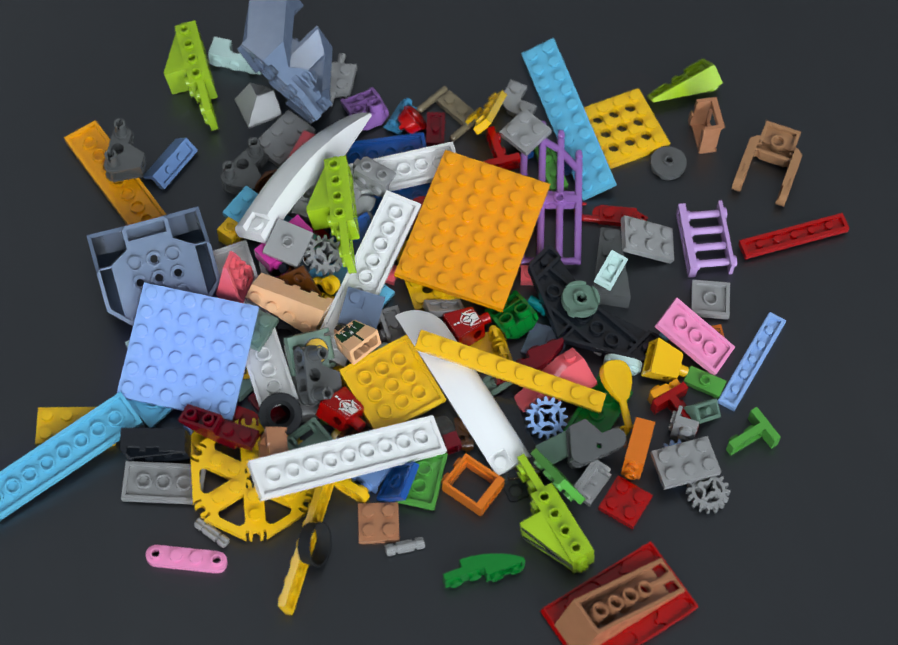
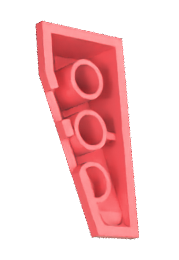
M229 252L223 266L218 288L216 289V295L220 299L244 303L255 276L252 267L246 265L245 261L240 260L241 258L235 252Z
M573 347L557 356L542 370V372L588 388L598 385L585 359ZM523 388L514 396V399L519 409L525 412L527 409H532L529 405L530 403L536 405L535 399L539 398L542 402L543 397L547 395Z

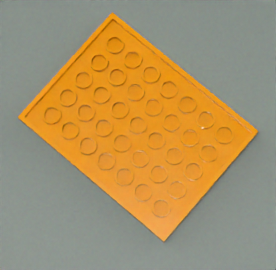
M445 150L394 276L503 313L550 184Z

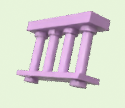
M722 200L718 201L716 210L690 212L686 208V203L678 204L676 217L688 278L696 277L697 270L703 267L727 265L728 273L733 274L734 267L737 266V257L733 255L726 222L727 209L723 207ZM717 217L719 226L693 228V226H690L689 221L691 219ZM720 233L722 242L696 244V242H693L692 237L694 235ZM724 249L725 258L696 259L695 253L697 251Z

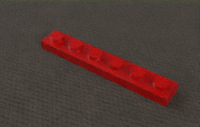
M843 213L742 239L739 240L738 245L744 258L749 259L848 232L850 227Z

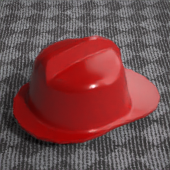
M404 106V109L397 117L401 124L399 130L405 129L409 134H414L427 128V123L422 115L411 106Z

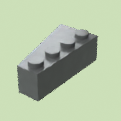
M604 227L600 229L594 280L611 250L624 256L619 229ZM626 265L611 291L593 282V286L600 295L599 304L629 308L631 295Z

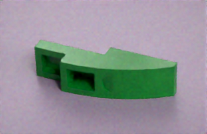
M500 553L480 554L459 560L458 569L443 574V583L445 588L450 586L455 588L464 581H475L481 578V575H484L486 582L490 580L498 581L509 573L514 575L521 572L525 567V559L516 555Z

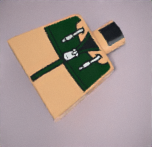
M356 320L351 321L346 326L338 324L334 329V339L338 350L353 365L381 345L378 330Z

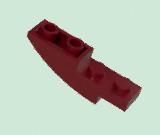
M563 337L551 339L541 346H532L527 350L526 359L520 358L515 362L542 371L559 356L563 350L564 339ZM495 377L493 378L496 385L507 382Z
M190 404L186 405L178 419L181 424L191 430L233 449H236L238 446L252 451L260 437L259 430L225 420L221 414Z

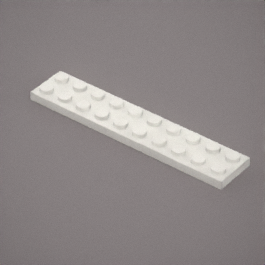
M452 141L379 157L373 160L396 172L395 178L389 184V191H395L431 183L444 151L448 150L456 153ZM353 163L349 164L354 189H359L361 197L373 196L374 194L369 189L360 187L354 182ZM317 182L305 192L303 197L311 198Z
M386 190L355 255L357 273L349 274L347 271L320 329L329 327V332L324 333V336H331L335 358L330 359L329 362H336V366L345 367L349 361L338 350L334 339V329L338 325L348 286L380 295L421 208L420 203Z
M246 240L213 250L220 278L230 251L235 252L241 258L240 260L245 261L246 265L252 267L255 276L253 282L258 277ZM247 298L244 301V304L258 306ZM259 306V310H262L271 315L270 312ZM274 328L260 352L250 348L246 364L259 408L263 400L274 393H287L299 399L276 329Z
M431 415L250 460L247 466L260 501L403 465L407 462L445 454L447 449L434 416Z

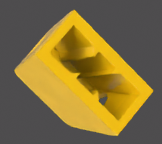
M657 338L648 343L641 376L670 382L677 379L678 376L686 377L689 367L681 364L683 359L681 351L664 340Z

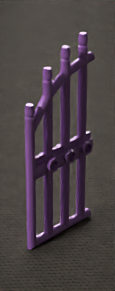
M559 130L557 144L547 138L539 144L538 180L543 182L546 180V147L557 152L556 191H548L537 220L536 256L544 249L545 209H556L555 249L562 257L561 261L564 265H581L582 150H577L575 154L576 160H574L565 150L564 131ZM520 152V174L527 176L528 156ZM564 160L575 171V191H564ZM563 209H575L574 257H563ZM524 254L521 265H529L534 258H525Z

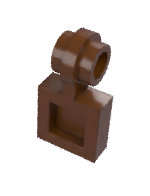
M459 417L454 418L455 430L459 438H464L461 439V450L466 451V453L474 450L473 438H471L470 433Z

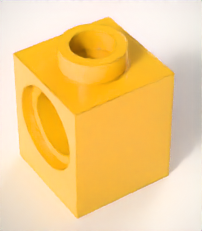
M228 217L217 228L218 240L221 243L229 246L244 239L235 232L238 222Z

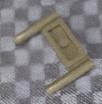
M446 86L440 88L417 107V111L422 113L433 103L437 102L439 107L462 125L449 136V139L453 142L476 124L475 119L471 123L466 124L467 117L474 110L452 91L448 90Z

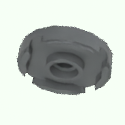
M660 147L651 156V170L663 180L678 179L686 170V157L675 147Z

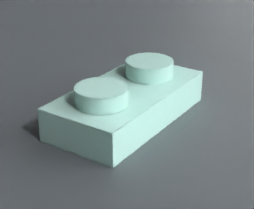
M611 250L594 282L611 291L628 258Z

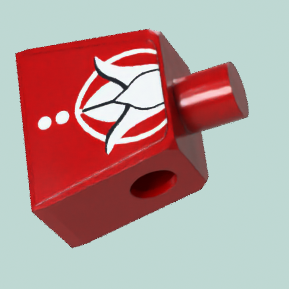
M473 307L443 314V322L456 341L468 346L484 338L485 325L492 322L488 312L478 315Z
M345 386L333 393L331 399L322 400L316 412L317 417L341 432L351 426L360 432L366 425V422L361 419L364 406Z

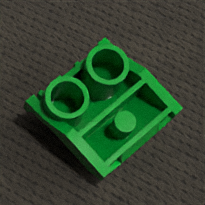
M516 290L509 295L503 313L490 308L484 310L489 313L491 320L500 328L507 339L520 338L534 328L539 318L537 312Z

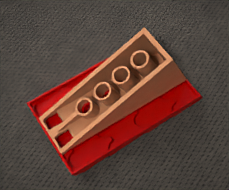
M650 541L548 604L540 612L563 645H642L688 616L699 606Z

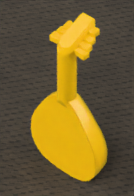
M610 360L600 367L599 376L605 389L619 402L624 422L620 429L627 435L634 426L632 425L627 405L632 388V374L629 366L624 361Z

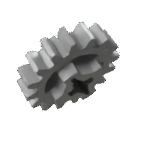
M318 235L315 240H311L304 257H308L305 263L311 264L309 269H316L315 274L321 271L323 276L327 272L333 275L335 271L338 272L343 266L338 249L340 241L333 242L334 237H331L329 240L327 235H324L322 239Z
M717 475L688 483L687 486L689 488L686 489V494H689L687 500L693 501L692 507L698 506L699 512L706 509V513L709 514L710 509H712L716 513L718 507L723 509L725 503L729 500L730 490L727 489L729 483H723L724 477L718 478ZM710 487V488H711V489H710V493H708V495L705 496V495H706V491H707L708 488Z

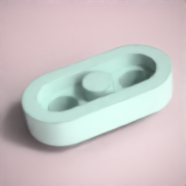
M606 354L603 364L610 360H622L629 366L632 376L641 373L643 364L638 359L617 354Z

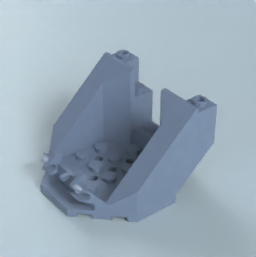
M249 0L243 41L237 50L256 74L261 72L269 80L270 85L276 91L281 92L288 100L285 103L309 124L317 121L322 116L321 114L333 104L330 100L333 47L318 26L310 31L301 41L298 38H292L294 15L303 8L300 0Z
M198 206L86 235L107 312L132 326L134 325L143 286L136 284L138 279H142L144 283L211 297L218 288L220 276ZM156 255L158 257L157 262H151L150 257ZM176 269H180L182 271V274L180 276H176L174 274V271ZM157 274H161L163 276V279L161 281H157L155 279V276Z

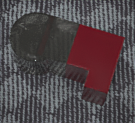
M444 415L437 417L435 421L447 449L446 453L451 455L461 451L462 443L450 418Z

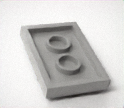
M287 110L258 139L260 140V146L263 147L264 152L269 156L268 160L277 167H280L289 157L302 132L305 130L316 134V129L290 110Z
M626 215L621 218L623 252L669 264L674 261L673 228Z
M708 436L651 451V457L664 490L721 474V469Z

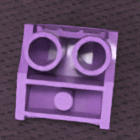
M373 87L340 100L343 108L349 115L371 113L372 116L362 129L365 131L382 125L389 116L387 107Z

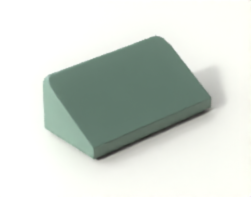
M717 398L684 407V410L691 419L698 421L699 424L721 417Z
M566 431L535 446L552 464L567 458Z

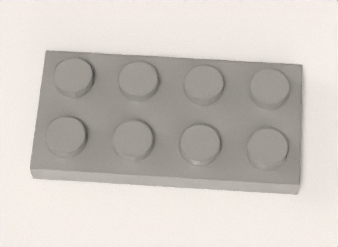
M126 461L121 500L127 502L193 505L191 464ZM203 468L199 474L200 489L204 493L206 469Z

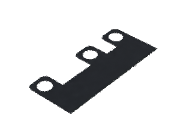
M512 392L494 397L530 454L536 448V445L526 427L527 425ZM531 455L528 461L534 470H539L537 475L543 485L550 484L552 481L543 474L545 469L541 471L533 463L536 459ZM520 479L504 485L505 492L512 502L530 496L527 491L528 486L526 482L522 483ZM517 484L522 488V493L517 497L512 496L509 488Z

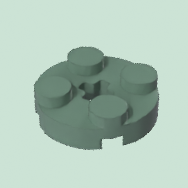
M573 281L563 290L561 303L567 314L572 318L589 317L598 308L600 295L594 286L590 287L587 285V282ZM578 296H580L581 299L585 300L583 302H579L577 298Z

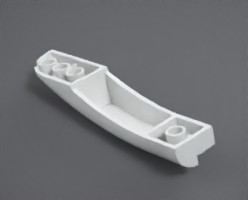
M410 310L395 316L414 347L421 329L456 341L446 324L434 314L421 310ZM417 350L431 375L496 474L501 476L518 465L517 457L525 454L527 459L531 457L477 371Z

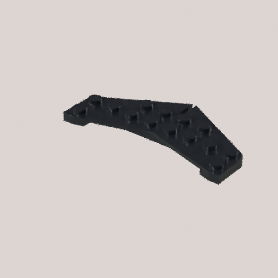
M548 244L531 260L528 266V273L556 339L569 329L570 331L563 337L564 344L605 355L617 354L635 358L643 364L648 343L657 338L664 339L650 330L646 332L604 311L599 306L596 312L589 317H570L562 306L561 295L566 286L576 280L562 263V257L557 250ZM578 296L577 298L579 302H583L585 300L581 299L580 296Z

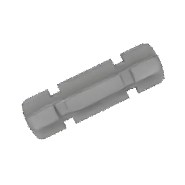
M199 517L195 521V528L202 531L212 541H217L220 547L225 548L229 544V538L224 534L222 535L214 526L204 522V519Z
M423 537L414 538L415 540L413 541L409 539L396 542V545H393V543L386 544L387 556H393L397 552L402 554L414 551L415 548L417 550L424 549Z

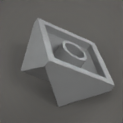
M249 83L235 98V102L248 128L282 116L275 92L269 87Z

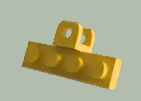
M503 90L498 94L494 92L488 98L489 101L484 105V109L479 107L467 117L466 124L471 123L475 119L476 125L473 130L477 135L480 134L492 123L507 94Z

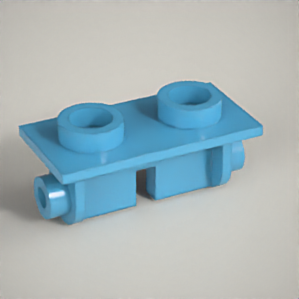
M410 98L403 99L385 124V129L398 135L402 133L403 130H399L401 124L398 121V115L402 112L404 106H411L417 110L416 107L412 106Z

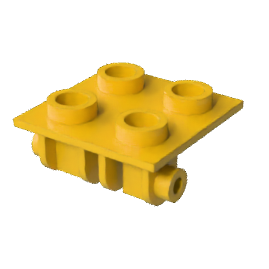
M496 325L489 327V331L485 332L484 338L470 345V347L513 361L504 334Z

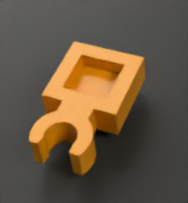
M675 379L669 384L665 383L662 386H654L650 390L647 399L649 403L652 404L654 399L679 385V380Z

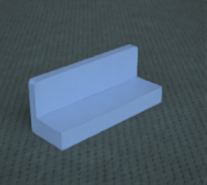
M187 137L176 138L147 170L143 178L152 179L160 189H165L198 150Z

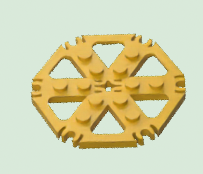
M242 418L241 425L259 430L260 434L265 431L259 422V418L258 426H256L255 418H252L251 425H246L245 418ZM260 437L252 451L240 447L241 461L217 451L214 448L216 442L206 438L197 445L196 450L202 454L200 456L193 454L190 460L193 505L196 503L194 506L195 510L199 508L205 509L200 514L201 519L204 518V522L244 541L247 540L246 533H249L248 538L251 542L253 534H259L260 541H263L265 532L267 540L306 515L308 507L304 506L303 503H309L312 500L314 488L272 498L271 500L290 508L291 513L274 524H269L266 521L264 501H260L255 485L252 488L251 481L247 480L251 475L247 466L248 461L259 458L258 441ZM300 438L296 440L298 445L303 442ZM204 468L229 481L210 493H203L200 489L199 472ZM243 498L245 517L243 525L237 526L219 517L218 512Z

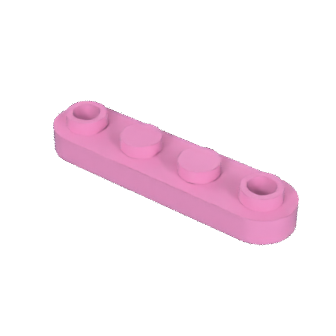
M152 545L146 551L147 562L154 567L221 573L228 565L226 555L220 551L165 545ZM154 552H159L157 557L152 556ZM218 558L220 562L214 563L213 560Z

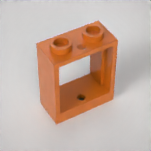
M639 417L635 419L620 474L627 479L640 480L655 426L654 421Z
M465 453L462 458L459 457L455 461L454 469L450 473L447 472L442 478V491L481 517L504 488L505 479ZM466 467L491 484L477 503L452 486Z

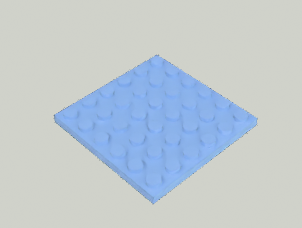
M144 283L117 393L121 391L128 400L183 411L186 405L190 404L221 414L223 419L233 421L259 306Z

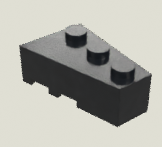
M121 428L120 451L129 461L166 462L191 459V436L183 428Z

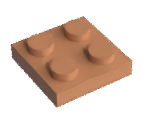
M398 502L358 503L359 544L399 542Z

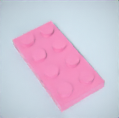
M678 298L673 300L654 326L712 375L718 373L735 348L733 344Z

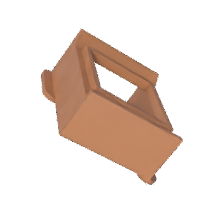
M717 97L697 99L694 112H690L688 123L692 127L698 153L716 152L720 132L725 128ZM712 112L716 123L714 126L710 124Z
M265 426V431L258 441L259 458L288 451L287 433H285L287 427Z

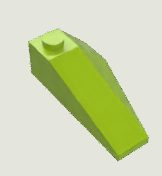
M703 58L685 68L684 74L672 77L670 84H663L647 95V98L652 102L708 91L711 92L718 89L719 85L723 82L715 65Z

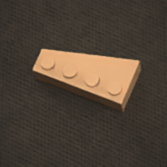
M262 272L251 284L245 297L303 333L317 330L320 327L334 300L329 297L326 299L322 298L313 291L310 293L303 291L297 285H287L283 280Z

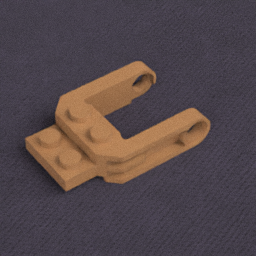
M766 120L762 134L749 139L731 189L741 191L752 159L755 156L760 160L788 168L775 203L784 207L802 158L800 150L796 148L801 132Z

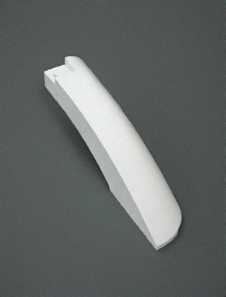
M371 113L349 115L318 132L299 147L277 169L256 196L235 227L237 235L241 238L266 244L278 218L284 220L296 202L319 180L324 169V159L333 156H345L372 116Z

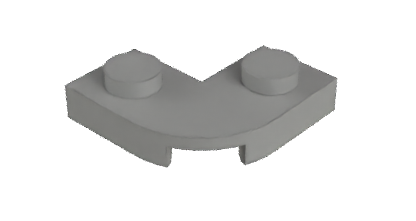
M510 80L504 91L507 96L503 102L508 115L516 117L524 108L534 115L537 105L522 100L527 90V85Z

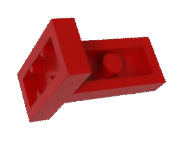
M494 126L487 127L486 139L493 159L484 160V162L509 171L520 168L521 157L519 152L507 155L505 148L501 147L499 132L496 133Z
M685 382L680 383L652 401L650 409L654 415L665 408H668L673 414V411H678L680 405L683 406L680 416L691 419L684 410L685 402L680 400L686 396L688 386Z

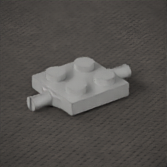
M339 53L337 62H332L330 100L332 103H334L335 98L350 97L357 72L356 64L344 63L346 58L344 53Z

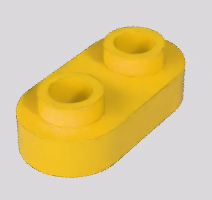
M351 478L333 482V485L338 490L359 503H366L370 498L369 490L361 484L353 483Z

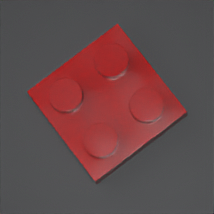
M618 475L600 503L598 510L633 530L653 495Z

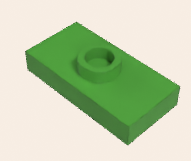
M694 366L690 367L684 379L687 386L719 399L727 382Z

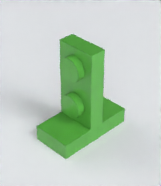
M758 407L752 409L748 416V420L752 425L747 427L741 435L738 436L736 434L728 440L729 443L726 451L730 456L760 437L765 440L771 449L778 445L781 436Z

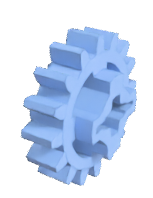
M544 396L542 402L537 398L535 399L536 405L534 403L529 404L532 409L525 411L529 414V417L524 418V420L530 422L526 427L533 428L532 435L537 432L539 439L545 435L547 440L550 438V434L554 437L557 435L556 431L559 433L563 432L561 426H567L563 419L568 418V416L563 415L566 408L561 409L559 407L562 403L561 401L554 403V397L548 401L547 396ZM549 405L551 407L549 409H543L540 406ZM556 413H558V421H556ZM534 414L537 416L536 424L534 422ZM549 414V421L544 422L543 415ZM544 426H548L550 429L552 428L553 430L543 431L541 429Z

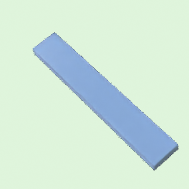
M771 312L768 313L718 399L720 405L732 411L736 410L784 327L785 319Z

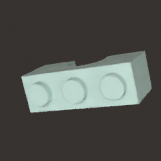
M219 37L213 38L208 52L209 64L256 74L241 54L232 52L231 40Z

